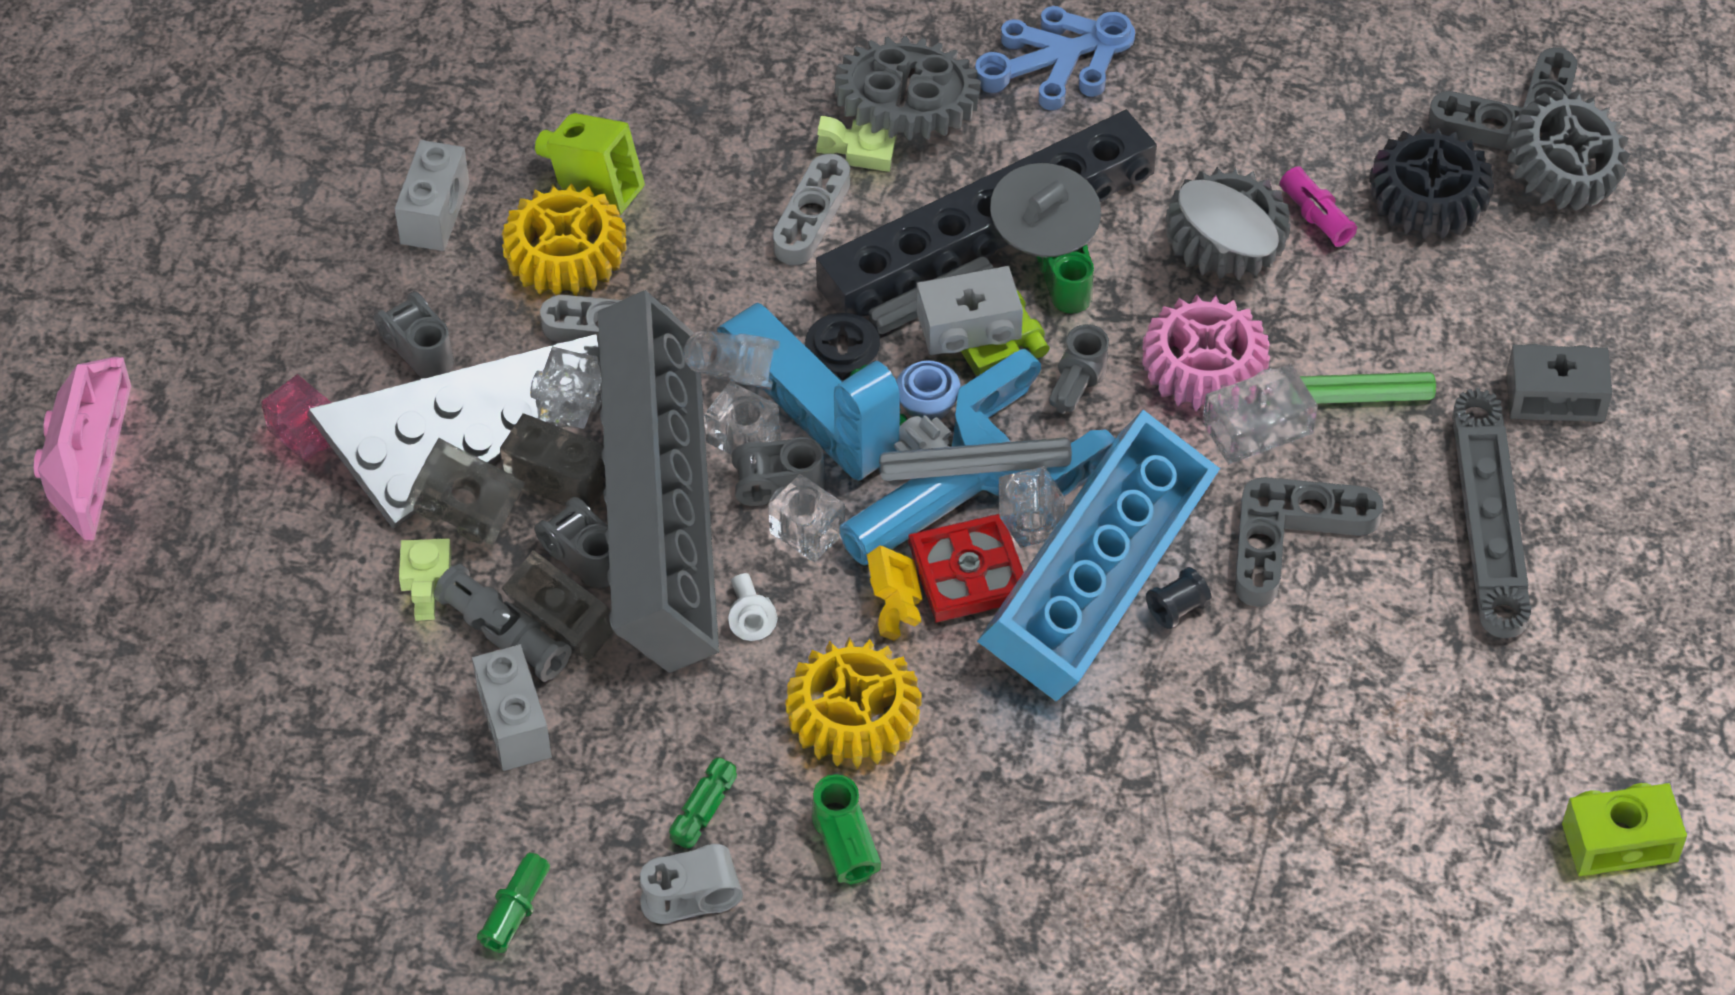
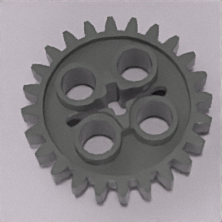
M903 36L901 43H894L891 38L885 37L884 45L880 46L870 40L868 41V50L856 46L854 47L853 55L845 54L843 56V64L837 65L834 95H837V105L845 106L844 115L846 117L857 115L856 125L858 126L871 123L872 133H876L884 128L888 129L889 138H893L898 132H904L906 138L912 140L914 133L920 132L924 138L930 139L931 131L933 130L945 136L948 133V126L961 129L962 120H972V112L978 109L981 81L977 80V69H969V59L957 60V50L946 53L942 52V43L928 47L924 38H921L917 44H911L907 36ZM912 68H915V74L910 78L907 100L904 107H900V101L905 96L909 72Z

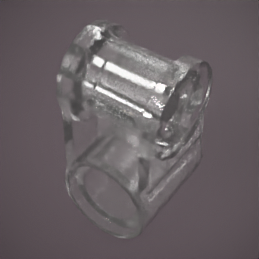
M707 330L698 331L687 340L684 347V359L687 366L698 373L746 386L771 389L773 382L768 378L774 350L779 349L780 342L748 334L733 335ZM717 347L716 358L711 363L712 351Z

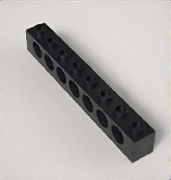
M1125 109L816 257L817 288L837 313H852L862 317L869 316L871 309L917 288V283L933 280L979 257L988 258L997 250L1009 245L993 224L990 203L995 187L1011 171L1036 163H1049L1066 167L1087 180L1095 190L1099 201L1103 202L1112 194L1132 184H1140L1154 174L1157 144L1130 112Z

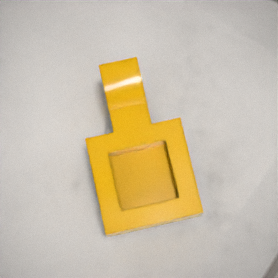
M879 545L867 554L871 575L870 583L874 595L884 599L886 603L878 619L880 636L895 641L901 636L899 629L900 620L914 627L922 622L919 610L915 607L916 604L922 601L915 560Z

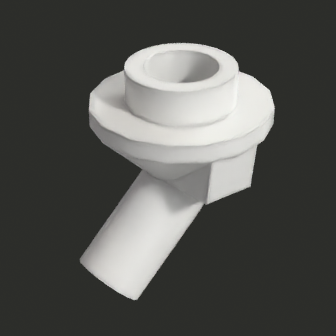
M748 573L733 577L731 583L737 600L730 607L728 614L730 629L743 640H761L770 635L776 627L778 619L776 608L769 597L765 598L764 596L756 595Z

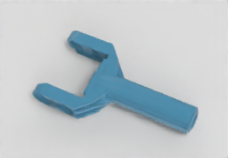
M1023 349L1013 353L959 388L952 447L1011 442L988 418L1025 395L1030 385L1039 375L1041 363L1028 350ZM1106 429L1089 431L1071 443L1072 460L1068 466L911 479L841 524L839 531L842 542L848 553L857 562L866 566L868 564L867 554L879 545L891 550L909 539V534L920 532L982 490L1015 504L1049 507L1088 480L1116 438Z

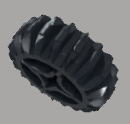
M1419 127L1414 136L1402 131L1398 140L1388 139L1384 150H1378V154L1374 158L1373 168L1370 170L1369 177L1371 201L1377 203L1378 215H1388L1390 227L1399 224L1404 225L1406 235L1413 230L1421 231L1424 240L1430 233H1437L1443 240L1449 230L1457 235H1461L1466 226L1475 227L1480 216H1484L1489 208L1490 198L1494 190L1492 164L1486 162L1485 151L1474 150L1472 139L1463 142L1459 141L1457 131L1450 136L1442 135L1439 127L1434 133H1426ZM1431 179L1433 180L1432 187L1430 186Z

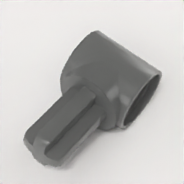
M1091 324L1079 325L1074 327L1067 335L1066 350L1058 364L1061 376L1049 397L1050 405L1055 407L1059 413L1065 414L1067 411H1074L1085 388L1097 385L1106 376L1109 338L1106 332L1098 326Z

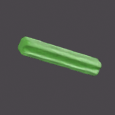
M1431 372L1299 376L1296 378L1294 390L1296 401L1299 404L1431 400L1435 397L1436 379Z

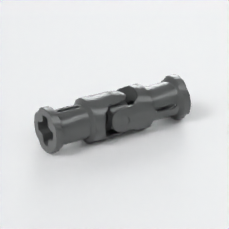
M462 564L451 566L439 578L433 593L434 598L442 605L449 603L464 614V621L475 630L482 631L486 638L500 649L521 644L526 662L535 669L536 676L543 682L554 679L567 665L572 652L571 647L567 643L553 640L541 631V625L538 621L515 604L508 601L503 603L502 596L491 586L484 588L470 577L469 569Z

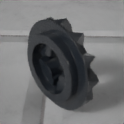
M834 313L820 318L809 328L805 338V346L831 372H837L843 379L848 372L860 369L862 366L876 361L880 349V337L877 329L867 319L852 313ZM840 336H845V342L848 345L845 355L838 353L837 346L838 342H840Z

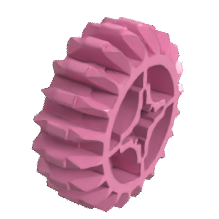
M1196 294L1190 304L1178 298L1176 304H1174V309L1163 306L1162 311L1159 313V318H1152L1151 323L1148 325V332H1146V336L1143 338L1142 350L1144 352L1142 364L1144 371H1148L1150 385H1159L1161 398L1174 395L1177 407L1186 401L1192 403L1195 413L1201 405H1209L1215 413L1220 407V403H1225L1234 409L1236 403H1238V397L1249 400L1254 388H1260L1264 381L1265 372L1269 367L1270 356L1268 352L1270 344L1268 335L1263 334L1262 321H1252L1253 316L1250 309L1237 311L1235 300L1226 305L1220 304L1217 295L1210 302L1202 301L1198 294ZM1173 346L1180 350L1181 357L1178 359L1170 350ZM1233 347L1241 356L1239 360L1232 356L1231 349Z

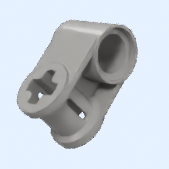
M711 844L689 852L667 857H657L648 861L640 872V886L643 890L641 910L646 918L658 924H670L677 920L707 913H721L735 907L743 898V892L731 854L724 845ZM661 871L662 880L657 881V872ZM666 900H670L669 910H665Z

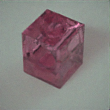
M298 374L261 401L267 430L306 462L317 452L330 447L307 414L310 408L332 402Z

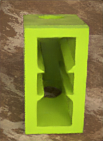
M573 113L566 117L555 132L543 130L536 139V154L551 159L558 184L564 190L571 183L577 192H581L589 186L594 193V197L605 194L609 204L616 205L620 215H622L645 186L628 123Z

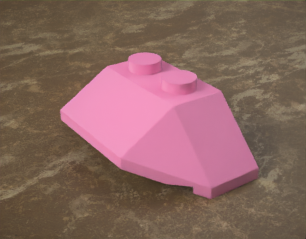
M111 357L82 363L74 368L57 392L53 411L48 410L45 414L44 436L46 439L43 449H37L34 457V475L36 478H41L46 497L84 540L94 541L130 394L131 383L123 357Z

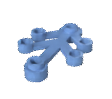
M1050 6L1041 13V30L1026 26L1024 22L1016 19L1006 21L1001 27V43L1006 48L1020 49L1028 44L1042 49L1011 60L997 52L985 53L977 59L975 69L978 71L977 80L981 81L980 87L983 91L998 93L1009 84L1011 78L1055 64L1048 80L1039 87L1038 101L1044 109L1057 110L1065 104V86L1079 56L1096 50L1090 66L1082 69L1079 74V90L1086 96H1098L1105 90V72L1114 53L1126 51L1133 45L1135 29L1130 19L1119 12L1104 13L1095 21L1067 13L1061 7ZM1049 20H1057L1059 22H1050ZM1069 30L1082 36L1072 39L1061 36V34ZM1011 33H1017V34H1019V35L1013 36V35H1010V34H1011ZM1088 80H1095L1097 82L1091 83ZM1047 94H1056L1057 96L1052 97Z

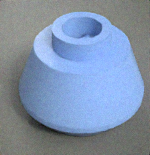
M935 361L914 363L905 368L896 380L900 392V403L911 417L919 416L923 418V416H927L931 421L936 417L941 420L949 413L957 401L958 390L961 387L957 374L950 367Z

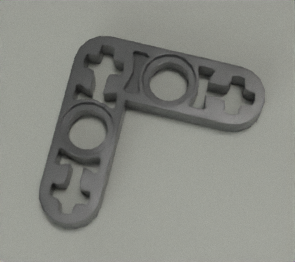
M1553 47L1540 53L1524 106L1527 103L1533 102L1537 96L1543 93L1550 96L1559 89L1568 97L1572 91L1577 70V59L1570 51ZM1552 67L1560 69L1557 81L1549 80ZM1445 91L1437 94L1432 99L1428 123L1434 131L1439 127L1442 135L1450 136L1457 131L1460 140L1467 141L1472 139L1473 143L1512 151L1505 145L1507 138L1511 134L1509 131L1510 125L1520 115L1519 112L1523 107L1459 92ZM1446 111L1454 112L1453 116L1445 115ZM1469 115L1474 116L1473 122L1468 121ZM1489 118L1498 119L1504 123L1505 127L1497 130L1490 129L1483 125L1482 121ZM1548 125L1540 127V132L1543 133L1540 141L1547 140V136L1550 133Z
M1269 477L1255 478L1249 481L1243 490L1240 510L1235 591L1239 599L1247 605L1259 607L1266 606L1277 598L1281 580L1284 529L1356 536L1371 534L1375 532L1381 522L1384 507L1381 496L1373 489L1364 486ZM1258 498H1268L1269 505L1266 507L1259 506ZM1285 498L1291 499L1289 510L1284 509ZM1306 499H1315L1321 502L1325 509L1318 514H1310L1303 511L1299 503ZM1335 503H1340L1339 514H1333ZM1355 506L1365 507L1366 516L1356 515ZM1254 534H1264L1269 536L1274 544L1267 549H1258L1251 546L1247 539ZM1254 566H1264L1263 587L1253 586Z

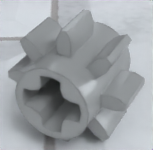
M914 416L900 426L899 441L893 447L897 451L951 447L952 444L947 438L952 432L937 417L931 421L927 416H923V418Z

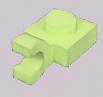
M821 116L817 133L819 137L816 153L846 154V161L849 163V166L890 172L897 134L893 138H889L888 129L884 128L876 133H872L871 123L858 126L855 119H853L852 128L846 129L839 120Z
M450 539L401 540L400 587L401 591H411L412 603H415V621L435 620V598L433 593L439 578L451 567L452 550Z

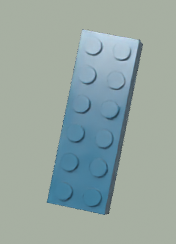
M1142 410L1119 433L977 642L1057 702L1079 683L1220 468L1145 410Z

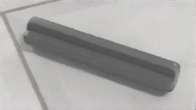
M979 257L935 279L994 268L986 257ZM917 288L869 311V321L877 329L878 334H884L918 317Z

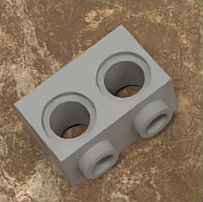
M521 644L472 657L478 694L502 770L506 771L552 758L547 723Z

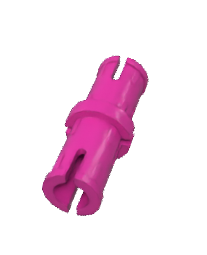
M1296 166L1291 168L1282 176L1279 186L1301 208L1302 217L1309 223H1315L1331 239L1336 247L1347 244L1355 236L1358 229L1356 224L1350 221L1335 205V197L1327 189H1320L1309 178L1302 167ZM1310 198H1312L1321 207V209L1326 213V215L1315 205V203Z

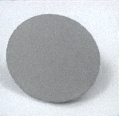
M1209 180L1189 181L1180 189L1178 201L1183 214L1202 235L1211 240L1220 253L1231 251L1249 257H1264L1273 253L1277 248L1279 236L1274 223L1247 196L1231 187Z

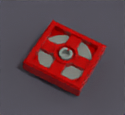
M1003 513L909 534L908 544L936 623L1000 608L1024 573Z

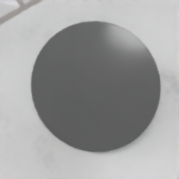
M1029 164L1011 171L999 181L991 197V218L999 234L1013 247L1035 256L1058 257L1075 252L1093 238L1100 224L1101 206L1093 187L1078 173L1055 164Z

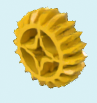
M572 183L566 190H558L552 184L549 193L543 194L535 189L532 200L520 198L519 205L517 206L518 210H509L508 223L503 225L504 229L502 230L503 256L506 258L512 275L519 276L524 287L534 284L539 295L548 289H552L555 296L560 295L562 291L571 290L574 296H577L580 288L583 287L594 292L597 280L609 283L612 271L620 270L622 257L625 256V251L627 250L626 226L622 218H620V212L617 210L616 205L609 204L605 194L594 197V193L589 186L581 192H577ZM595 233L598 239L592 244L589 242V238ZM537 236L540 243L532 247L530 244Z
M849 637L845 647L838 649L829 640L826 646V654L812 649L808 656V663L798 662L795 669V677L790 678L788 682V699L785 700V706L789 717V727L793 734H799V742L802 744L803 749L814 746V754L818 760L828 754H832L833 762L838 767L844 758H850L858 769L862 764V758L870 757L878 765L882 759V751L896 756L899 750V742L909 743L913 736V727H917L920 721L919 706L922 705V694L919 688H917L918 679L915 671H907L908 664L904 656L892 659V651L889 645L877 652L874 651V644L870 639L863 647H855L854 642ZM836 683L834 688L823 692L826 688ZM823 692V697L817 699V697ZM891 706V708L882 717L871 722L873 717H875L878 714L884 713L885 707Z

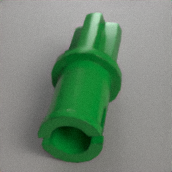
M529 852L522 859L506 889L497 890L495 894L497 903L483 928L476 936L477 940H481L480 943L483 946L497 953L507 952L509 944L524 917L531 916L534 911L531 902L550 870V863L546 859Z

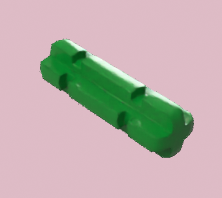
M721 757L711 761L704 772L707 777L699 780L681 809L684 812L683 815H678L669 828L670 840L685 849L692 848L702 834L699 831L700 828L707 826L725 797L723 791H728L737 778V767L732 762L726 761Z

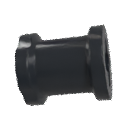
M1186 567L1181 570L1179 578L1162 588L1153 587L1146 593V602L1151 614L1166 629L1175 627L1179 623L1180 617L1196 607L1199 609L1206 608L1211 604L1212 599L1210 588L1205 579L1192 567Z

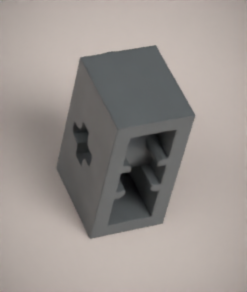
M1539 344L1512 346L1506 372L1509 419L1605 422L1612 397L1608 348L1585 345L1574 347L1542 346Z

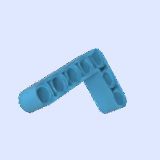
M760 303L753 304L717 327V336L725 352L812 439L817 441L821 448L853 479L859 481L878 469L880 454L883 452L897 451L893 446L899 441L900 392L894 376L881 362L874 361L842 382Z

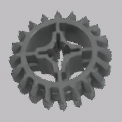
M1559 89L1550 96L1546 93L1537 96L1533 102L1527 103L1521 109L1520 115L1510 125L1509 131L1511 134L1507 138L1505 146L1512 150L1508 155L1507 163L1519 166L1515 171L1514 179L1525 178L1528 182L1525 193L1536 190L1541 193L1540 204L1548 202L1552 198L1555 201L1557 210L1565 208L1570 204L1574 211H1577L1586 204L1590 207L1597 205L1603 198L1609 197L1615 191L1616 185L1625 176L1627 169L1624 166L1628 163L1631 154L1624 150L1629 137L1617 134L1622 121L1611 122L1608 118L1610 107L1599 110L1595 107V96L1588 98L1584 102L1581 100L1578 90L1573 93L1571 92L1567 97ZM1548 125L1550 133L1547 136V140L1540 141V127ZM1589 159H1595V174H1587L1586 167L1589 164Z
M1236 166L1231 173H1222L1216 167L1211 176L1199 170L1197 177H1195V180L1214 181L1237 190L1255 202L1269 216L1277 229L1279 243L1273 253L1264 257H1249L1231 251L1220 253L1211 240L1202 235L1185 217L1178 201L1180 190L1174 191L1169 209L1166 211V223H1168L1166 235L1168 242L1173 244L1174 255L1184 256L1186 268L1199 265L1202 276L1209 271L1217 272L1220 281L1226 273H1233L1240 280L1242 275H1244V271L1257 276L1262 266L1271 268L1276 260V256L1282 255L1286 246V239L1290 234V212L1288 204L1283 203L1281 190H1272L1269 179L1257 182L1254 171L1246 176L1239 175ZM1185 179L1183 185L1193 180Z

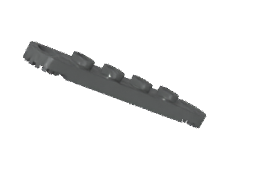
M1476 388L1475 391L1468 389L1466 393L1462 392L1457 397L1452 420L1479 618L1482 626L1490 634L1501 638H1512L1526 630L1532 606H1530L1529 585L1506 427L1504 426L1500 399L1497 400V396L1494 393L1490 395L1486 389L1484 392L1480 391V388ZM1479 407L1486 410L1489 416L1487 419L1483 418L1482 421L1477 418V421H1474V417L1470 419V415L1466 414V409ZM1499 605H1507L1515 609L1518 616H1516V619L1511 618V621L1509 619L1502 621V617L1498 619L1496 613L1493 615V608Z

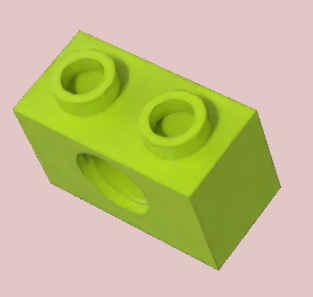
M1638 783L1625 790L1604 793L1598 790L1585 791L1576 797L1569 798L1562 821L1578 877L1679 862L1687 839V833L1670 783L1658 785ZM1615 823H1624L1628 825L1630 828H1622L1616 825Z

